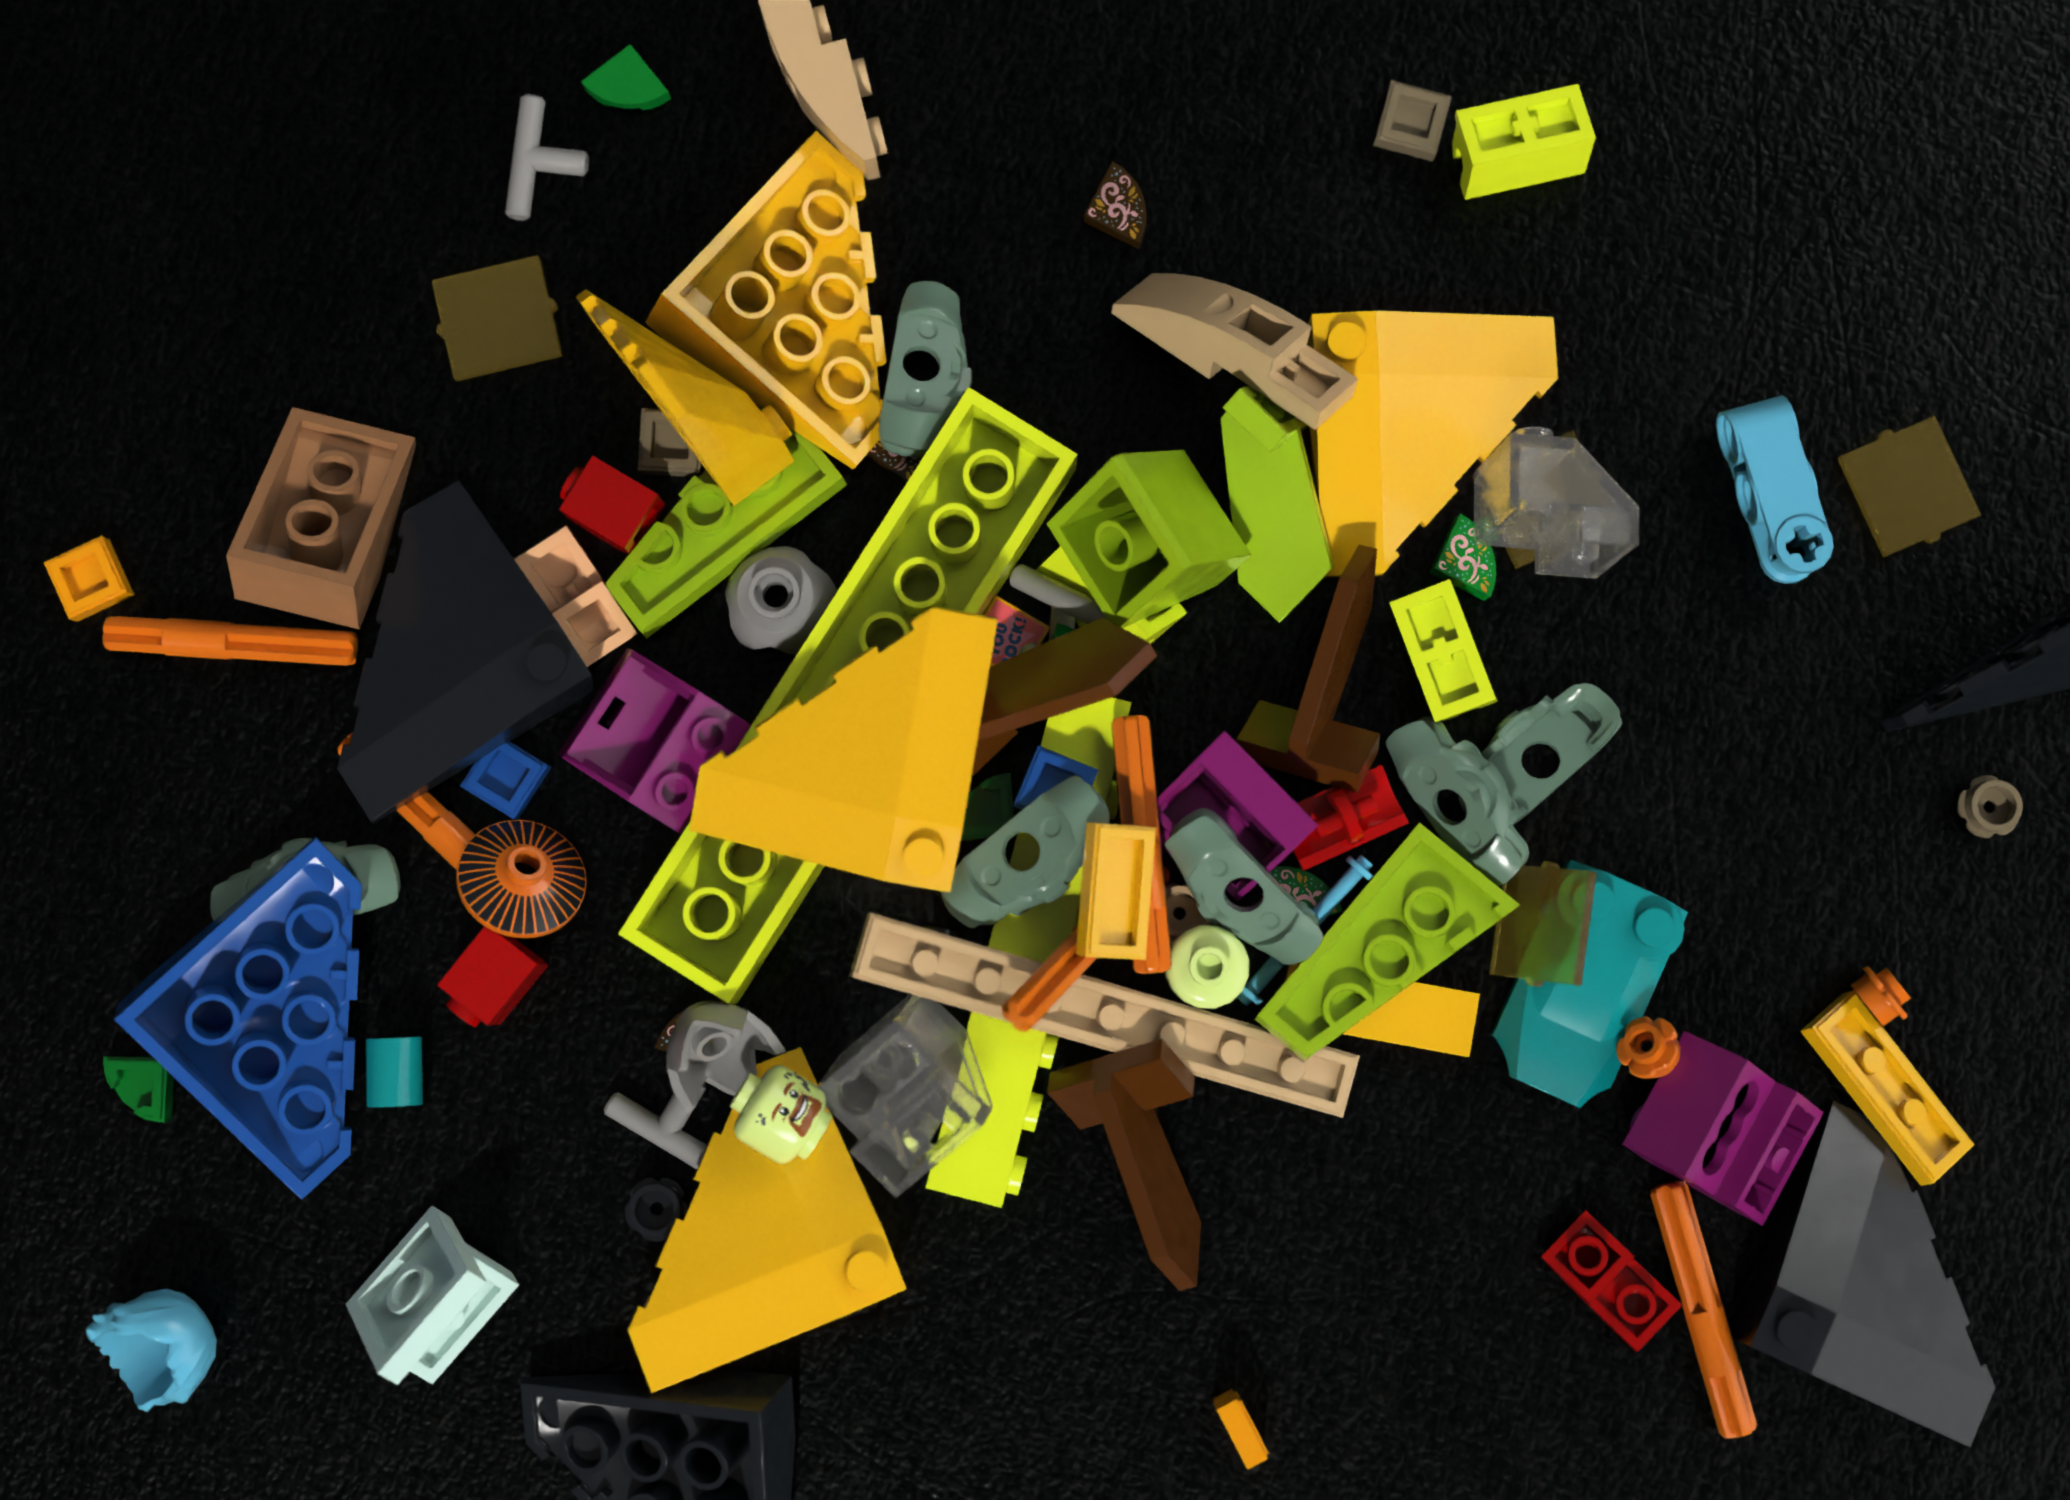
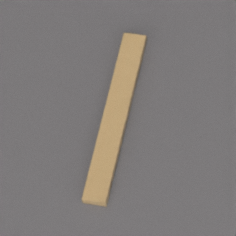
M868 912L849 976L1010 1022L1004 1018L1002 1006L1043 963ZM1081 975L1031 1028L1115 1053L1163 1038L1195 1076L1341 1118L1344 1116L1360 1057L1359 1055L1325 1046L1309 1059L1303 1061L1263 1027L1086 975Z

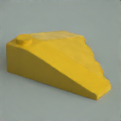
M815 131L661 293L645 323L665 341L745 391L761 410L770 404L787 427L854 470L880 440L879 417L883 399L880 397L877 367L883 366L887 360L881 315H870L867 283L874 282L876 272L871 232H860L856 201H862L866 196L863 172L821 134Z
M585 289L576 296L591 320L733 506L737 505L794 462L791 453L784 443L785 440L792 436V433L770 404L759 410L745 391Z
M1402 311L1311 314L1308 324L1312 328L1307 345L1358 378L1353 397L1316 430L1310 427L1313 482L1334 563V568L1324 578H1340L1359 544L1377 549L1375 576L1383 575L1400 556L1396 549L1419 524L1424 528L1458 491L1454 484L1477 459L1483 463L1516 426L1512 419L1534 395L1541 398L1558 379L1554 317Z
M931 606L910 621L914 629L881 652L874 645L833 673L836 683L805 704L798 697L758 724L755 729L759 735L729 756H726L720 750L701 763L689 831L886 882L951 892L998 619Z
M801 1047L756 1064L757 1077L760 1079L771 1067L782 1065L818 1086ZM826 1104L825 1111L830 1113V1110ZM734 1109L731 1110L722 1133H712L693 1177V1180L700 1183L684 1220L675 1218L655 1264L662 1271L646 1308L637 1306L627 1329L651 1393L844 1317L906 1290L883 1227L833 1117L816 1147L806 1160L796 1156L793 1160L784 1164L774 1162L741 1142L735 1136L734 1125L739 1112Z

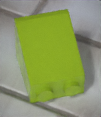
M1184 450L1124 453L1112 457L1047 523L1107 620L1121 628L1219 585L1252 556Z

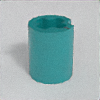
M422 1037L366 1039L367 1107L423 1105Z

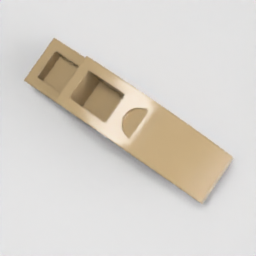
M758 0L775 57L787 84L804 113L819 133L861 170L866 179L879 178L880 172L876 156L887 154L888 152L879 116L867 119L862 103V97L872 95L863 57L851 60L846 38L833 41L824 5L812 8L810 0Z
M1152 273L1113 304L1111 312L1113 315L1206 378L1210 379L1224 368L1314 430L1354 395L1358 378L1307 345L1312 326L1284 309L1233 286L1196 276L1175 273Z

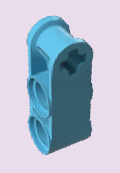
M1782 395L1719 412L1716 420V429L1720 448L1729 463L1735 482L1738 504L1742 515L1748 523L1760 566L1764 573L1773 581L1783 584L1796 583L1823 567L1831 558L1834 546L1833 537L1829 531L1819 500L1815 474L1806 459L1799 438L1798 423L1792 405ZM1789 543L1791 547L1802 546L1805 556L1802 558L1800 553L1789 554L1786 544Z

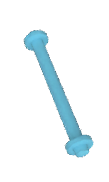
M1350 855L1346 858V861L1351 866L1312 909L1319 919V926L1363 876L1369 881L1374 877L1368 871L1373 864L1364 856L1360 855L1356 860ZM1270 956L1247 982L1237 998L1246 1006H1249L1251 1002L1259 1006L1263 999L1258 994L1285 964Z

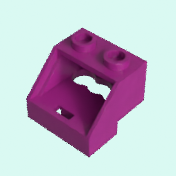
M627 648L558 755L628 802L682 835L691 821L700 764L720 750L726 756L732 754L748 732L751 724L634 650ZM616 696L625 703L624 705L619 702L616 704L604 723L609 726L606 729L598 724V722Z
M1226 731L1157 798L1161 847L1169 856L1171 854L1165 847V843L1170 838L1173 827L1183 817L1199 808H1207L1217 813L1234 830L1238 842L1268 872L1272 871L1318 826ZM1249 878L1234 879L1226 886L1225 894L1232 903H1236L1257 882Z
M1684 1031L1678 1041L1681 1049L1678 1064L1669 1074L1658 1078L1645 1104L1636 1110L1630 1122V1131L1623 1145L1662 1171L1680 1181H1684L1690 1187L1725 1207L1763 1226L1824 1112L1797 1091L1775 1082L1749 1060ZM1746 1084L1748 1090L1744 1102L1734 1112L1728 1131L1717 1143L1713 1159L1703 1169L1702 1164L1706 1151L1716 1141L1723 1120L1733 1110L1737 1094Z

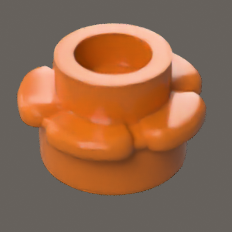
M1864 967L1863 970L1866 974L1852 983L1851 987L1882 1026H1885L1899 1015L1903 1020L1906 1019L1907 1013L1901 1005L1910 1000L1911 997L1887 967L1876 975L1870 967Z
M1646 1016L1634 1019L1625 1027L1626 1034L1624 1038H1620L1617 1042L1616 1053L1619 1062L1624 1066H1628L1629 1072L1638 1078L1663 1077L1676 1067L1680 1059L1681 1049L1677 1040V1031L1670 1022L1663 1018H1657L1655 1021ZM1651 1041L1653 1044L1651 1050L1644 1052L1642 1049L1643 1044Z

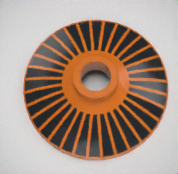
M508 820L482 829L469 840L458 861L456 884L462 903L468 912L483 926L508 937L536 938L559 930L575 916L584 899L586 872L577 850L563 835L540 823L527 820ZM515 863L530 865L537 872L529 875L523 874L516 869Z

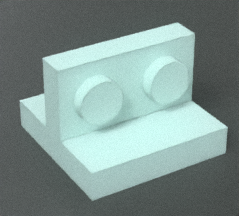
M431 1206L349 1299L346 1306L379 1375L398 1385L410 1371L433 1384L519 1284L510 1270L465 1243L452 1218L436 1207Z

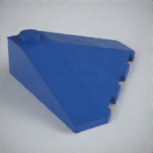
M317 837L313 838L168 958L117 1004L114 1020L301 1200L351 1155L352 1134L351 1127L344 1126L345 1093L346 1090H353L355 1038L348 1037L349 1000H357L359 948H352L353 910H361L362 884Z

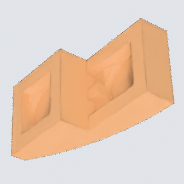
M567 524L514 558L587 667L638 634L622 607L605 586L606 582Z

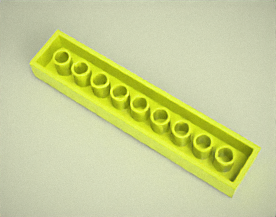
M968 387L737 749L758 736L759 734L755 729L756 726L798 697L805 704L836 683L833 673L874 645L881 652L912 631L914 628L910 621L931 606L984 616L994 597L1000 591L1076 471L1078 454ZM689 822L618 934L726 1003L738 1004L825 866L689 831Z

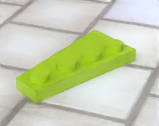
M1419 822L1323 936L1317 950L1307 960L1302 961L1256 1016L1255 1020L1303 1061H1306L1519 907L1520 904Z

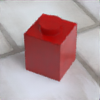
M592 455L585 468L577 466L568 476L560 493V498L564 502L559 510L574 524L629 555L654 523L659 520L667 505L657 493Z
M484 926L437 986L451 996L446 1002V1006L469 1025L477 1027L481 1021L487 1026L501 1025L549 964L517 938L501 935Z

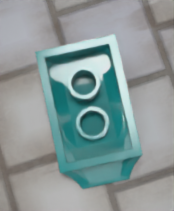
M1573 860L1565 861L1490 1034L1495 1037L1503 1050L1508 1064L1509 1077L1578 1108H1581L1582 1105L1596 1094L1610 1089L1621 1066L1616 1053L1617 1042L1620 1038H1624L1626 1034L1625 1027L1631 1021L1643 1017L1670 954L1675 952L1682 942L1685 930L1684 921L1688 912L1669 900L1610 873Z

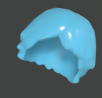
M169 1289L143 1293L125 1304L112 1303L107 1307L105 1313L93 1315L94 1322L86 1327V1334L89 1340L94 1342L95 1346L101 1347L100 1351L103 1355L110 1357L111 1368L119 1369V1376L126 1382L127 1387L133 1393L134 1402L138 1409L148 1412L152 1406L166 1405L172 1402L181 1404L187 1402L190 1395L205 1378L216 1355L217 1339L213 1326L205 1313L190 1297L184 1293Z

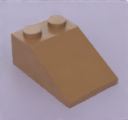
M292 407L226 554L235 599L360 629L380 580L416 446L415 437Z

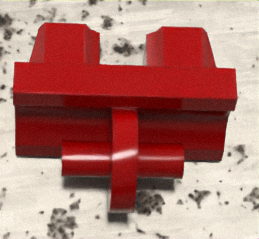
M1380 765L1368 771L1357 793L1333 786L1298 802L1297 804L1318 826L1292 852L1302 872L1408 824L1409 822L1392 791L1383 766Z

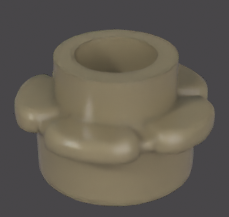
M1984 775L1973 779L1970 782V788L1960 793L1957 801V810L1960 817L1966 819V827L1972 834L1982 838H1990L1995 833L2006 835L2016 827L2022 814L2023 802L2017 789L2010 783L1998 780L1997 777L1992 775ZM1986 801L1993 803V812L1987 813L1984 810Z

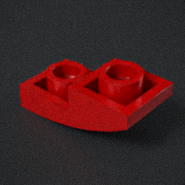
M1585 1210L1541 1258L1637 1353L1680 1309L1682 1304L1634 1259L1635 1256Z

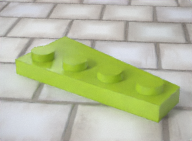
M789 428L792 436L785 440L784 443L791 453L794 462L735 506L728 500L706 469L699 477L694 475L678 494L681 499L662 522L654 523L605 583L609 592L646 638L650 637L727 578L741 562L762 551L847 485L843 476L818 446Z

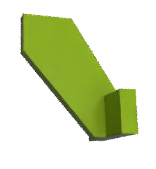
M1246 386L1240 388L1222 407L1226 412L1221 417L1232 525L1252 555L1237 568L1238 581L1280 623L1334 568V563L1301 434L1308 425L1252 387Z

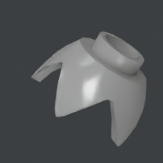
M789 546L769 547L741 562L728 579L725 597L729 608L732 631L739 644L744 648L757 650L773 647L787 654L797 655L837 593V589L829 576L813 564L803 551ZM777 585L786 588L788 598L782 606L770 607L766 604L765 594L769 588Z
M702 1001L687 1008L677 1019L667 1046L666 1066L672 1090L687 1115L696 1107L699 1093L705 1082L731 1096H735L749 1073L757 1076L755 1050L765 1051L773 1055L786 1052L772 1030L748 1010L725 1002Z

